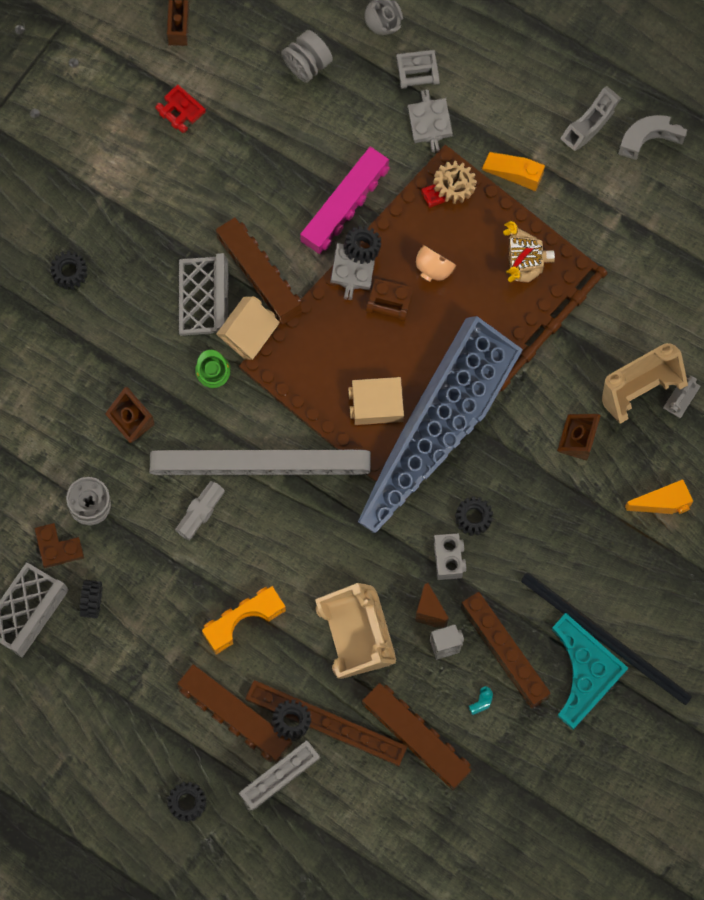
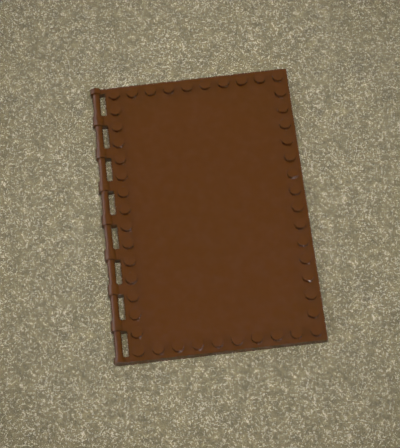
M446 144L368 227L367 230L373 228L374 233L378 232V238L381 237V247L374 261L370 289H353L352 300L344 299L346 287L330 283L332 265L301 299L302 313L283 325L279 323L254 359H245L239 365V369L336 450L370 451V473L366 475L375 482H377L408 419L466 318L478 316L523 349L519 355L520 358L515 362L500 389L503 392L511 383L510 380L525 363L531 361L540 346L551 334L554 335L562 326L561 323L576 306L582 304L590 290L601 278L604 279L608 274L605 268L598 266ZM454 161H457L458 166L464 163L465 169L471 168L469 173H475L473 180H477L474 193H471L469 199L465 198L462 203L459 199L456 200V203L449 199L447 202L434 207H428L421 189L433 185L435 173L439 171L441 165L445 167L446 162L453 165ZM457 178L455 179V181H453L452 186H454L457 182ZM510 221L515 222L517 228L541 240L543 251L554 250V262H544L542 273L528 283L516 280L513 282L508 281L511 274L506 273V271L510 269L509 239L512 235H504L503 231L509 229L504 224ZM361 241V247L365 249L370 247L366 242ZM423 245L456 265L449 277L440 281L432 279L429 282L420 276L422 272L417 268L416 257ZM590 271L595 273L581 290L576 289ZM375 278L413 288L405 321L377 312H366ZM567 298L570 302L556 318H552L551 315ZM375 301V304L398 310L402 309L400 306ZM540 327H543L545 330L530 347L527 346L526 343ZM401 377L403 422L355 425V419L350 417V406H353V399H349L348 387H352V380Z

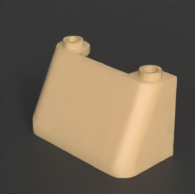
M666 343L609 374L605 379L602 393L604 407L621 424L629 419L627 410L632 409L629 401L659 384L665 389L669 388V385H676L679 390L688 386L681 351L675 345Z
M356 583L315 599L317 604L316 612L319 617L328 620L338 658L334 660L332 669L337 678L343 679L396 663V656L378 594L373 586Z

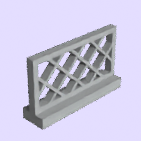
M224 253L216 254V257L180 259L179 334L180 336L217 333L228 319V259ZM207 263H214V269L209 274L202 269ZM193 264L196 269L188 276L184 272V265ZM201 271L206 277L198 284L192 278ZM210 279L214 283V287L207 292L202 286ZM189 281L196 285L190 294L184 291V287ZM201 290L206 296L198 303L192 297ZM210 298L214 301V306L207 311L202 305ZM189 300H192L196 306L188 313L184 309V305ZM201 308L206 314L198 322L192 315ZM209 316L214 320L213 328H205L202 325ZM189 318L197 323L192 329L184 330V324Z
M26 562L0 600V644L22 658L69 591L67 586ZM28 570L35 573L36 580L25 582L24 576ZM46 581L53 583L48 591L41 592L40 583ZM37 584L38 593L27 596L26 586ZM23 587L24 597L13 599L12 593L14 590ZM39 597V605L36 608L30 609L28 600ZM25 601L26 610L15 612L14 603ZM11 604L12 614L2 616L1 609L3 606ZM27 614L28 621L26 624L18 626L16 617ZM13 618L14 627L4 630L2 620ZM15 631L16 638L12 644H9L5 640V634Z
M305 741L239 792L248 811H253L320 759V756L308 741Z

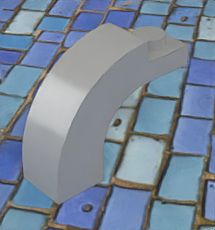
M608 86L604 87L587 112L577 121L571 123L560 139L574 151L584 146L610 119L621 97Z
M654 115L642 118L627 130L618 154L637 160L642 145L653 138H663L683 145L687 129L680 125L669 124L671 117Z

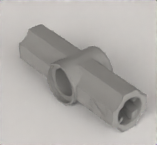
M210 481L200 496L191 502L187 509V514L175 531L190 541L201 524L206 523L214 511L213 508L223 496L225 490L217 483Z

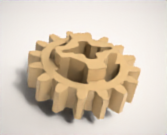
M454 161L453 165L446 162L445 167L441 165L439 171L435 173L433 184L436 186L434 190L440 191L439 197L445 196L446 202L452 199L453 203H456V200L459 199L462 203L465 198L469 199L471 193H474L477 180H473L475 173H469L471 168L465 169L464 163L458 166L457 161ZM457 178V182L454 186H452L453 181H455V179Z

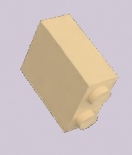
M254 296L243 297L216 333L243 359L250 360L254 359L280 323L275 318V314L269 309H265L261 305L262 302Z
M401 377L352 380V387H348L349 399H353V406H350V417L355 419V425L403 422Z

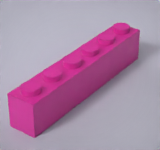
M369 147L300 234L301 242L318 254L323 250L326 251L332 243L331 239L335 235L338 236L343 230V224L346 220L350 221L357 206L363 205L368 192H373L377 187L379 178L381 176L385 177L390 169L389 159L372 147Z

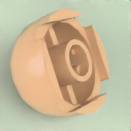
M425 245L421 247L416 257L417 268L422 272L420 276L429 282L432 279L437 281L446 279L456 267L454 263Z

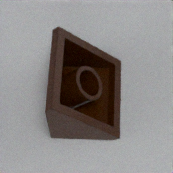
M128 387L122 390L105 413L129 443L135 441L155 425L153 416Z
M568 414L557 451L587 461L601 415Z
M426 583L420 598L415 622L440 629L445 628L449 618L429 583Z

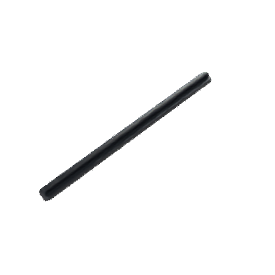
M526 573L522 577L521 582L560 612L568 614L588 633L682 704L687 705L692 699L691 694L533 575Z

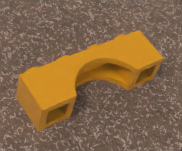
M273 586L262 588L256 593L257 596L254 598L244 599L239 603L238 608L234 610L229 609L221 615L222 618L217 621L211 620L204 625L202 633L215 654L220 653L233 644L234 628L242 619L249 616H258L269 622L286 611V606Z

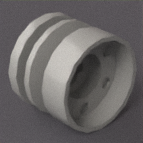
M306 30L296 39L297 43L292 42L289 47L281 51L282 57L289 69L304 82L310 81L312 76L318 74V69H324L333 61L332 54L327 45L317 34L310 30Z
M83 477L73 482L69 487L66 500L69 512L74 520L88 526L99 524L105 520L110 513L111 501L109 491L103 482L97 478ZM91 499L94 505L87 507L85 501L89 502Z

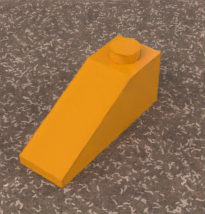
M489 152L482 170L536 191L542 179L545 165L528 158Z
M680 480L628 501L625 508L627 511L665 514L678 512L682 514L690 510L689 507L692 505L693 499L684 480Z

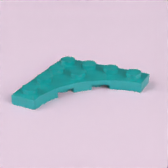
M565 613L551 630L563 642L572 664L573 681L570 696L558 717L574 730L628 670V667Z

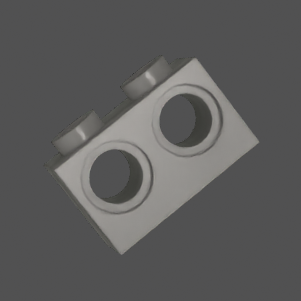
M459 533L434 535L437 580L462 578L463 572H466V561L461 558V552H464L463 539L460 540ZM452 543L455 548L449 551L444 548V545ZM454 563L457 568L452 571L448 570L446 564Z
M456 625L431 632L430 643L436 660L460 653L464 638L461 629L457 630Z

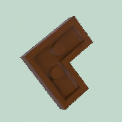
M55 523L34 528L44 568L84 558L79 537L59 542Z

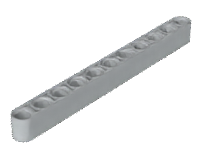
M158 450L150 452L149 473L153 475H363L370 473L371 452L367 450Z

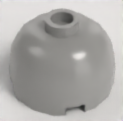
M373 0L368 4L365 11V21L373 33L389 35L399 30L402 26L400 21L403 20L401 8L395 0Z

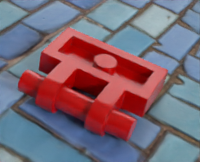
M179 85L175 86L164 97L168 103L165 107L161 103H158L155 107L163 119L166 118L172 123L171 126L182 133H185L188 129L183 124L186 120L193 124L206 112L205 108ZM173 109L180 113L178 117L171 113Z

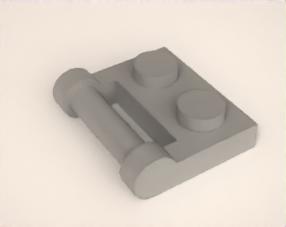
M435 50L397 54L396 59L401 89L412 85L439 84ZM432 72L430 76L406 78V74Z

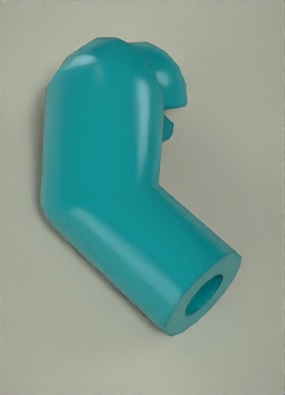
M482 687L478 702L468 706L472 715L490 707L493 692L489 687Z

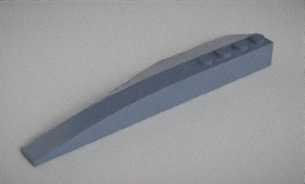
M478 316L465 319L408 419L380 473L358 521L373 533H376L393 515V512L406 501L405 499L412 492L416 491L420 483L432 474L448 457L452 449L456 448L460 441L474 429L473 427L486 416L523 350Z

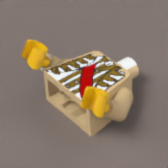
M510 221L504 224L509 229L503 231L504 235H512L509 239L510 269L506 271V273L511 274L508 281L513 282L516 280L528 283L542 273L544 262H554V250L543 251L541 240L517 228L515 222Z

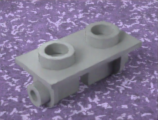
M690 376L687 378L688 386L681 390L676 387L663 409L681 418L701 387L696 383L697 379Z

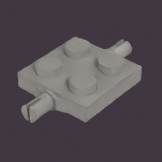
M422 90L423 101L408 105L414 143L430 142L432 152L435 153L434 146H436V152L440 151L439 140L453 136L446 98L430 100L429 90H425L426 97L424 90Z
M361 241L355 242L358 247L363 248L361 247ZM337 243L330 283L346 287L344 299L352 300L353 289H370L374 261L371 260L368 264L364 261V264H360V260H357V263L353 262L354 258L350 260L348 258L349 254H345L344 244Z

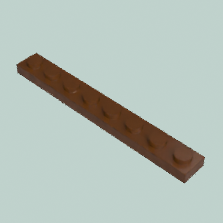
M255 680L245 698L246 701L271 712H274L281 702L284 704L285 700H289V703L292 700H296V704L300 701L302 702V707L306 705L308 707L307 712L310 711L311 713L310 729L398 767L408 747ZM287 714L284 716L287 719L299 723L298 717L294 714Z

